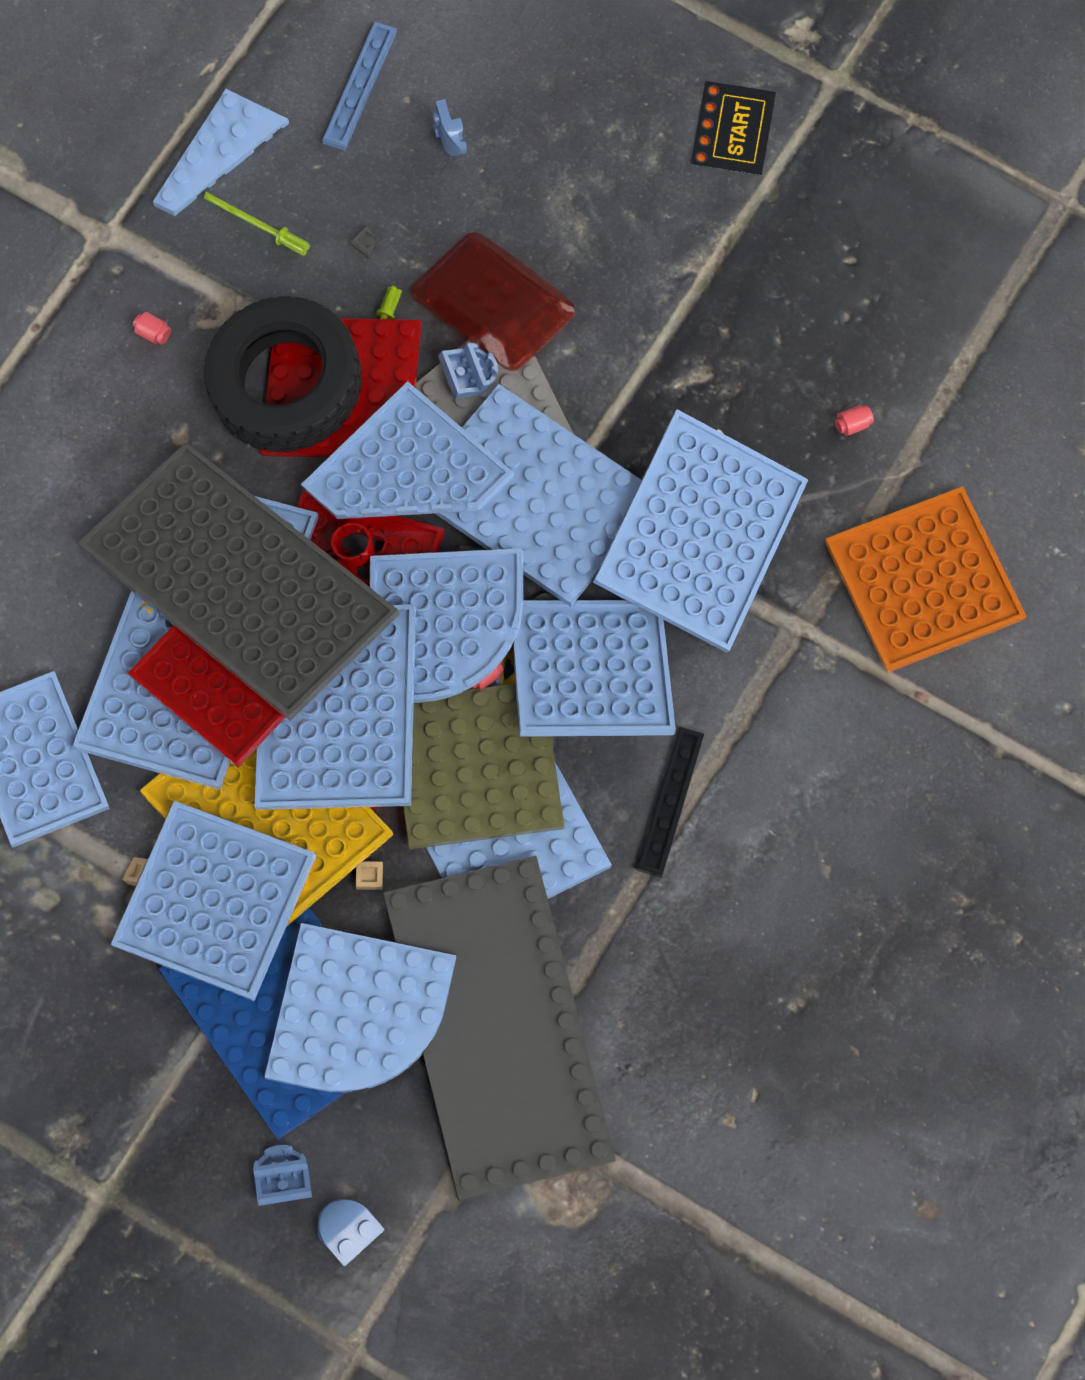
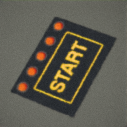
M706 81L691 164L762 175L776 92Z

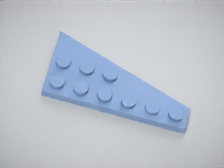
M225 89L153 200L154 206L176 216L196 200L198 194L207 187H212L219 177L223 174H228L254 153L256 147L264 141L270 140L273 137L272 134L280 128L286 127L289 124V120Z

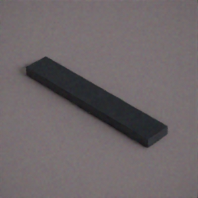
M683 727L679 728L637 868L639 872L660 878L663 877L703 742L704 733Z

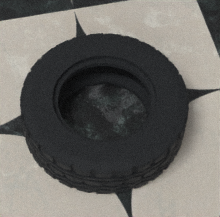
M278 296L277 298H266L249 304L233 314L228 321L224 322L218 329V333L214 335L209 344L210 349L208 348L206 353V364L204 365V378L206 380L204 382L209 399L218 417L232 435H236L237 439L261 450L291 452L298 451V449L303 450L324 441L332 433L340 429L343 423L348 420L360 397L359 391H361L363 380L361 377L362 367L351 334L335 313L313 300L309 301L301 297ZM296 343L307 346L318 353L322 358L323 364L321 376L315 387L300 400L286 405H267L253 399L245 391V377L248 368L253 360L266 349L278 344Z

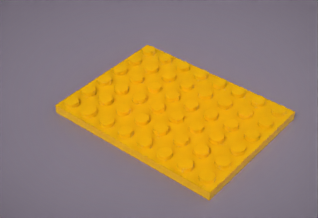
M257 748L238 768L230 762L221 790L161 773L140 790L145 799L165 820L173 802L177 801L314 852L317 855L287 926L393 836V831L370 807L257 810L255 808Z

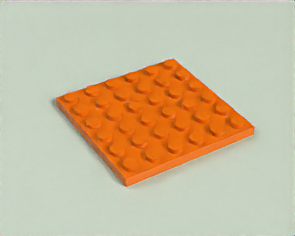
M963 486L825 539V544L886 673L1024 621L1027 617Z

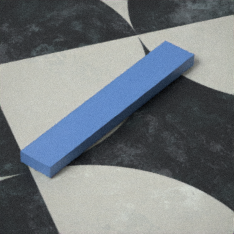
M374 21L322 139L323 144L343 151L346 150L396 36V28Z

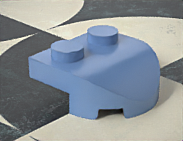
M446 100L436 101V111L432 112L436 138H441L443 148L449 155L467 154L466 141H462L463 125L461 118L451 120Z
M467 343L463 349L441 351L438 356L454 399L483 394L492 385L498 374L496 359L490 352L485 353L479 349L478 344Z
M276 1145L264 1151V1155L258 1161H255L253 1172L258 1206L312 1197L307 1160L303 1153L300 1154L293 1150L292 1146Z
M337 1199L328 1203L318 1216L317 1234L320 1241L344 1267L385 1230L366 1207L349 1199Z

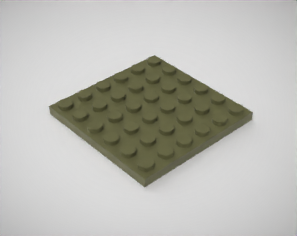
M516 684L486 687L482 690L479 688L471 689L437 701L414 703L411 806H404L409 850L564 829L551 736H520Z

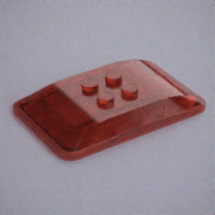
M476 232L465 235L418 279L411 289L413 298L469 342L478 344L479 349L485 353L490 352L497 363L509 371H516L522 368L575 315V306L566 296L506 250Z

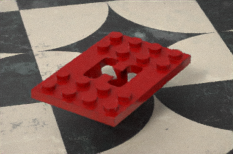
M306 491L302 492L297 504L298 508L318 513V520L310 541L333 559L336 558L338 563L357 578V567H370V556L437 553L445 534L444 528L399 516L337 519ZM353 533L368 538V546L360 554L361 560L359 555L350 557L352 550L344 548L341 541L342 538H346ZM372 539L385 542L381 552H375ZM359 578L362 582H364L367 586L370 587V579L365 580Z

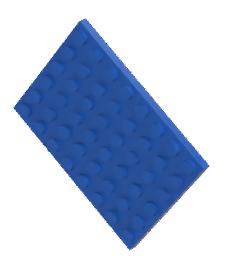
M310 908L305 910L285 928L254 1001L165 966L159 968L160 973L277 1140L283 1138L347 1093L319 1091L265 1079L301 923L323 927Z

